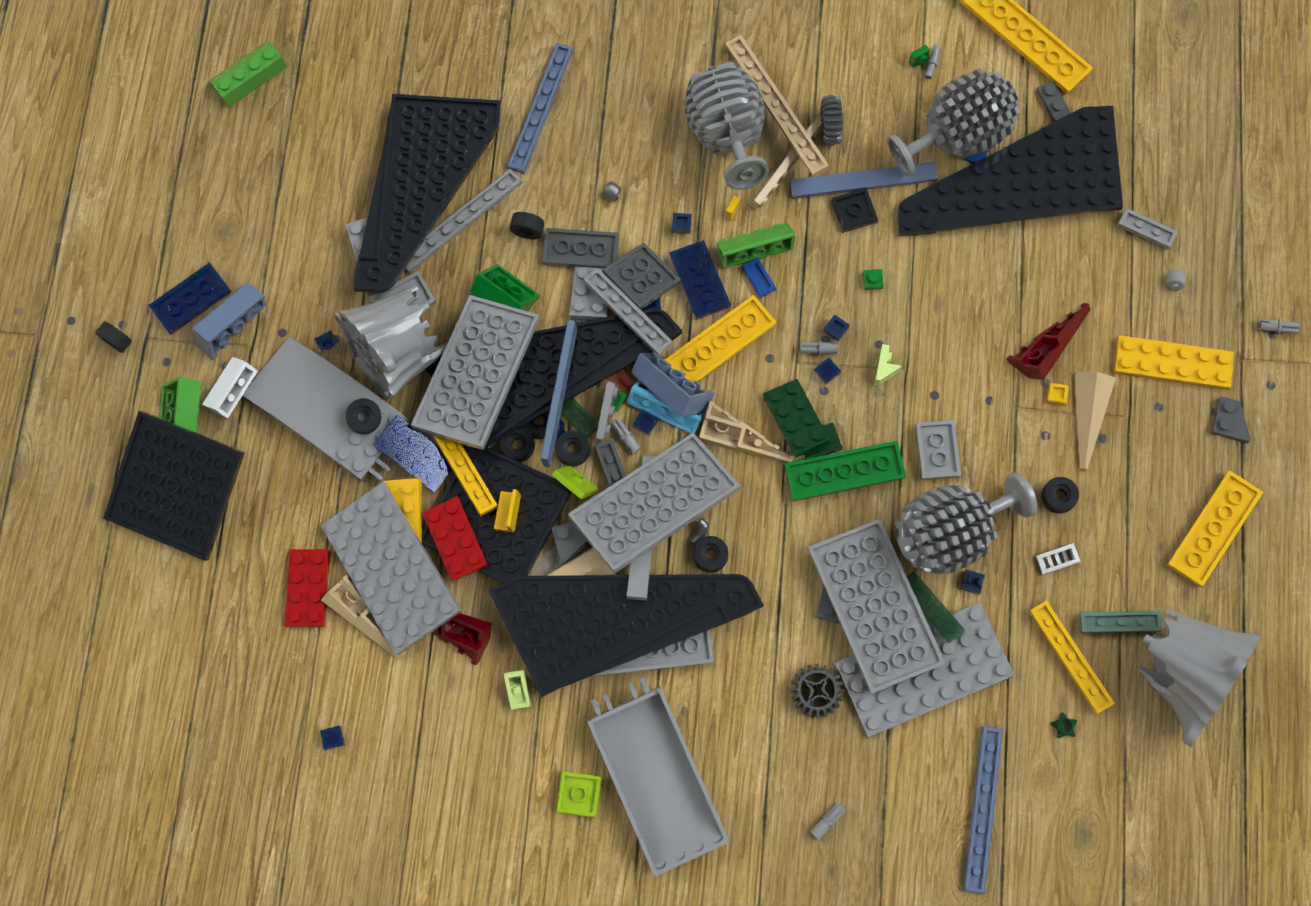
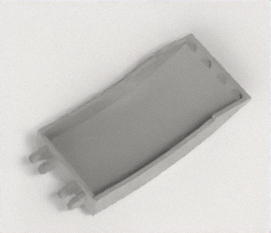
M288 337L242 395L361 482L364 481L369 473L379 481L383 479L382 475L372 468L378 464L383 470H390V467L381 461L380 458L392 443L403 451L407 448L404 443L396 439L399 434L408 441L414 439L412 435L404 430V427L409 423L407 417L348 374L291 337ZM367 398L379 406L382 416L381 423L374 432L358 434L348 426L346 410L354 400ZM366 411L360 412L358 419L363 422L367 421L369 413Z
M642 677L640 678V684L645 693L638 696L636 688L631 682L628 686L634 698L612 707L607 694L602 695L604 703L608 707L606 711L601 712L598 702L595 699L591 700L597 715L588 718L587 723L655 877L730 841L661 687L658 686L649 691L645 679Z

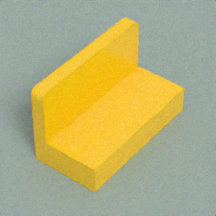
M513 489L512 493L501 491L494 525L495 531L515 532L521 499L518 490Z

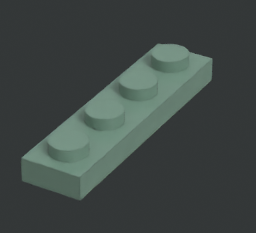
M1161 611L1079 613L1081 633L1163 631Z

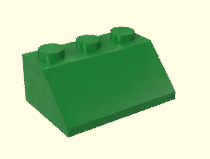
M498 264L478 273L470 290L476 297L524 311H529L540 297V294Z

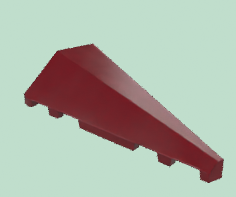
M1089 303L1081 304V309L1074 314L1071 312L1067 314V319L1062 323L1056 322L1035 337L1034 343L1028 347H1021V352L1014 357L1010 355L1007 358L1008 362L1028 378L1044 380L1090 312Z
M459 613L434 630L433 633L444 642L452 643L458 648V653L461 655L466 654L472 659L471 663L477 665L490 641L492 623Z

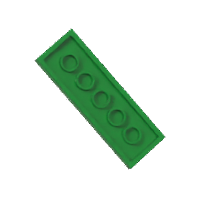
M898 441L784 463L792 502L906 479Z

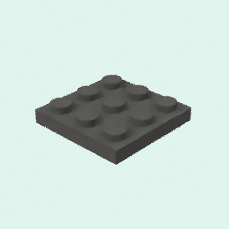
M645 243L602 270V273L640 310L679 285L681 281Z

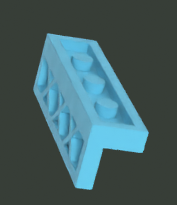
M640 381L633 385L627 400L628 404L684 431L694 432V434H696L700 422L706 413L702 412L699 415L692 414L681 417Z

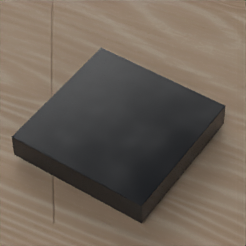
M867 188L831 198L843 233L878 223V217Z

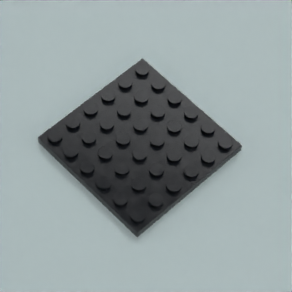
M138 411L103 519L207 561L210 558L245 452L144 411Z
M469 446L466 453L497 503V508L480 516L455 473L437 505L456 496L459 497L489 565L478 570L479 572L501 583L516 576H528L552 532L551 528L555 526L572 492L557 479L490 448L486 449L484 447V450ZM513 489L518 490L521 499L515 532L495 531L494 525L501 491L512 493ZM426 524L422 531V544L439 552Z

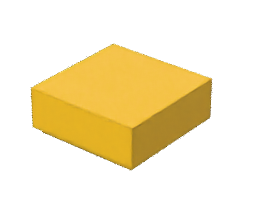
M736 196L732 198L726 208V219L732 221L740 208V198Z
M1049 383L1046 402L1066 405L1069 386Z

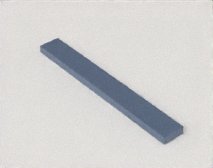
M556 43L508 163V169L511 168L512 171L522 174L526 173L573 54V47Z
M935 162L915 164V172L909 177L901 171L899 166L816 176L814 178L790 179L792 199L853 192L864 188L869 190L934 182L938 180Z
M572 320L567 321L540 457L545 467H551L576 340L577 327L575 321Z
M982 726L963 887V891L985 894L1003 735V729Z

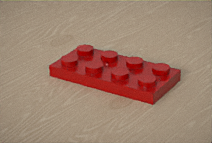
M458 496L422 512L452 582L489 566Z
M328 549L289 550L285 627L326 626L327 605L321 599L327 594L330 554Z

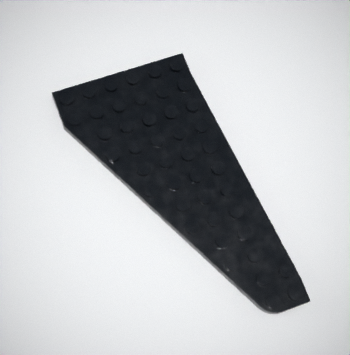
M392 94L390 118L361 251L355 270L354 292L383 293L394 286L498 132L501 101Z
M1113 106L1082 107L907 197L898 208L899 236H918L933 234L937 231L1081 212L1122 210L1123 200Z
M648 309L642 311L671 340L682 334L681 328L664 310ZM618 316L576 323L577 334L563 403L635 363L639 354L653 353L654 351ZM567 325L534 331L487 440L486 449L504 436L550 411ZM441 357L425 369L431 378Z
M741 574L650 575L647 601L627 599L629 575L516 576L489 590L541 698L560 688L746 616L764 607V604L751 580Z

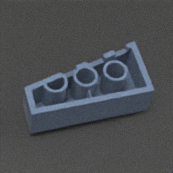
M249 282L239 287L235 294L226 298L218 308L211 310L206 318L195 324L193 332L197 347L214 360L218 356L216 352L221 347L225 349L228 346L230 337L233 334L238 335L242 331L244 323L246 321L250 322L266 306L265 296Z
M639 354L631 373L637 377L638 381L645 384L652 393L661 398L663 403L670 406L681 417L706 412L709 401L712 400L715 394L711 390L704 391L700 388V383L689 381L685 378V373L671 369V364L656 354Z

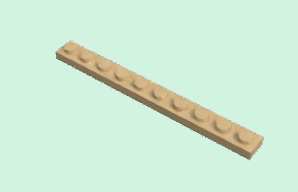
M742 35L726 42V48L738 66L746 71L757 84L762 94L764 105L812 177L814 178L829 170L828 163Z

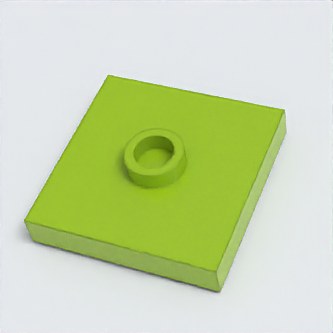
M572 466L556 469L552 474L555 479L580 499L595 495L599 490Z
M562 771L556 812L597 818L602 776Z

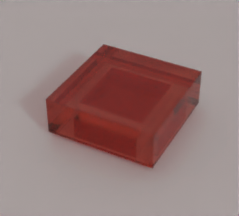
M621 369L617 372L618 380L630 392L634 382Z

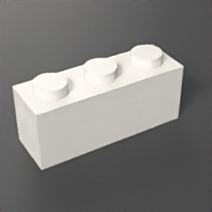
M232 357L202 405L215 414L228 419L258 371L247 362Z

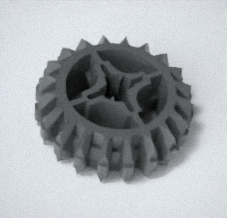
M823 96L821 100V134L825 145L840 144L842 141L843 113L839 96Z
M819 664L815 665V670L812 669L811 665H808V672L801 668L800 672L803 676L796 673L795 678L799 681L792 680L791 682L793 686H796V688L790 689L791 693H796V695L791 697V700L798 699L799 702L794 705L796 708L800 705L803 706L800 713L803 714L806 709L809 710L807 717H811L812 712H815V718L818 719L819 712H822V716L825 718L827 717L826 710L833 714L834 709L832 706L837 709L840 707L836 701H843V697L838 696V694H844L845 692L843 689H838V687L843 685V682L836 683L840 676L839 674L834 677L832 676L834 669H830L829 673L826 672L827 665H824L822 670H819ZM813 675L823 677L818 683L808 681L806 678ZM828 681L833 687V698L825 691V685ZM823 683L820 690V693L822 695H815L813 699H811L814 692L813 687L817 688V686L819 687ZM801 684L805 685V688L810 693L806 701L801 695ZM816 699L829 703L822 707L811 706Z

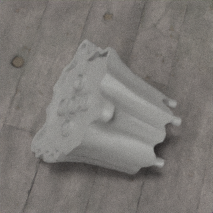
M417 285L372 304L340 310L334 314L337 323L347 338L346 342L354 360L360 365L364 373L371 378L383 400L387 398L392 399L415 376L440 358L448 344L447 342L441 346L434 347L438 340L437 336L425 337L424 330L429 328L430 325L427 320L421 323L419 317L425 311L431 309L428 302L422 305L416 303L408 306L415 300L411 293L418 290Z
M1170 609L1166 615L1174 620L1165 618L1162 622L1167 629L1168 636L1161 638L1156 634L1153 637L1146 634L1142 640L1150 645L1148 649L1157 656L1152 665L1160 673L1147 669L1143 665L1138 672L1146 676L1151 682L1152 687L1174 709L1183 729L1182 741L1192 747L1205 725L1208 724L1211 717L1216 713L1248 663L1247 660L1254 651L1261 635L1258 633H1240L1222 629L1176 613Z

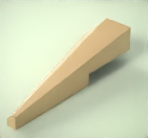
M1075 372L1076 423L1079 442L1078 453L1080 459L1079 470L1085 472L1088 469L1116 377L1100 372Z
M709 401L698 435L702 442L783 463L793 462L794 456L787 454L776 444H772L753 428L731 416L728 411L715 405L713 401Z
M591 548L547 576L616 575V573L614 574L594 548Z
M346 574L321 599L326 605L398 660L406 653L404 651L400 655L394 654L349 574Z

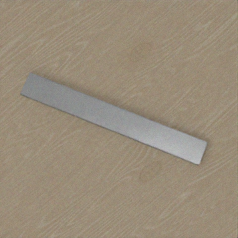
M511 168L433 229L405 269L409 273L414 271L522 184V180Z
M643 456L642 465H644L654 457ZM652 549L631 562L627 599L647 601Z

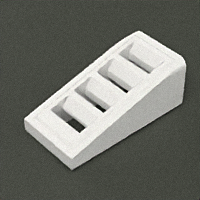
M1074 543L1036 556L1042 575L1081 563ZM1067 550H1070L1071 556L1073 558V560L1069 561L1068 556L1066 554ZM1061 552L1066 562L1063 564L1061 563V560L1058 555V553ZM1052 555L1056 558L1057 566H1054L1052 562ZM1047 557V560L1050 565V568L1046 569L1043 558Z

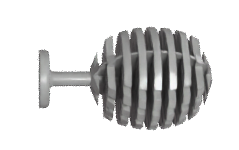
M731 61L716 67H708V70L691 75L685 97V114L692 133L706 149L718 157L731 152L734 153L736 161L728 166L724 174L728 187L735 190H745L757 186L767 177L769 173L768 165L760 157H747L744 150L745 147L758 143L764 125L765 107L757 84L746 71Z
M976 69L972 73L954 78L951 82L944 85L932 98L929 113L926 115L928 134L907 146L896 135H891L887 138V144L892 157L901 171L909 177L915 172L912 155L933 143L947 152L948 155L953 153V155L970 158L993 149L1015 129L1016 115L1021 113L1017 92L1009 81L1002 78L999 72L993 74L982 69Z
M1013 472L1005 478L1006 496L990 503L983 499L980 491L971 492L970 489L962 485L938 487L918 496L912 502H907L902 509V512H904L902 519L895 522L896 529H899V537H896L903 556L911 563L913 568H921L922 571L932 574H950L981 560V557H986L991 548L986 547L991 540L998 538L997 531L993 530L994 522H996L995 513L1012 506L1023 517H1031L1036 514L1037 500L1031 485L1021 474Z

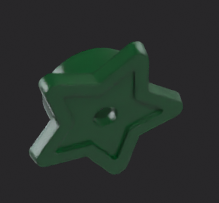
M1062 712L1059 720L1051 722V725L1057 729V737L1059 739L1064 735L1075 737L1073 729L1077 720L1067 718Z

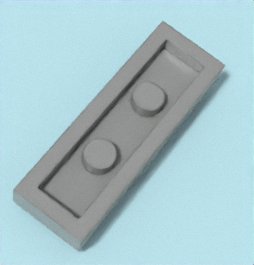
M1128 208L1125 209L1117 225L1167 250L1170 249L1178 231Z
M607 382L596 434L598 439L604 440L610 434L611 425H608L609 417L613 418L615 406H612L613 398H617L619 389L616 387V383Z

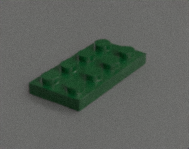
M798 379L763 393V398L795 458L830 444V438Z

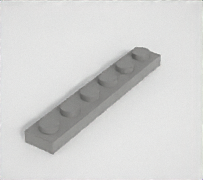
M598 268L583 279L584 283L658 356L673 345V341Z

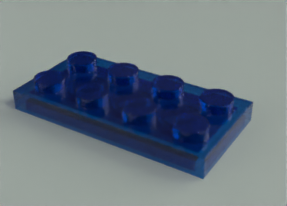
M704 240L669 252L696 320L731 307L730 300Z
M209 262L148 306L168 333L172 335L232 291Z
M398 414L373 444V446L414 478L422 479V484L432 492L437 490L452 470L441 449L418 430L413 429Z

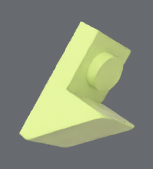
M882 344L874 386H879L901 370L902 366L890 364L892 352H889L890 345Z
M524 670L504 673L511 710L530 707L531 701L527 687V676Z

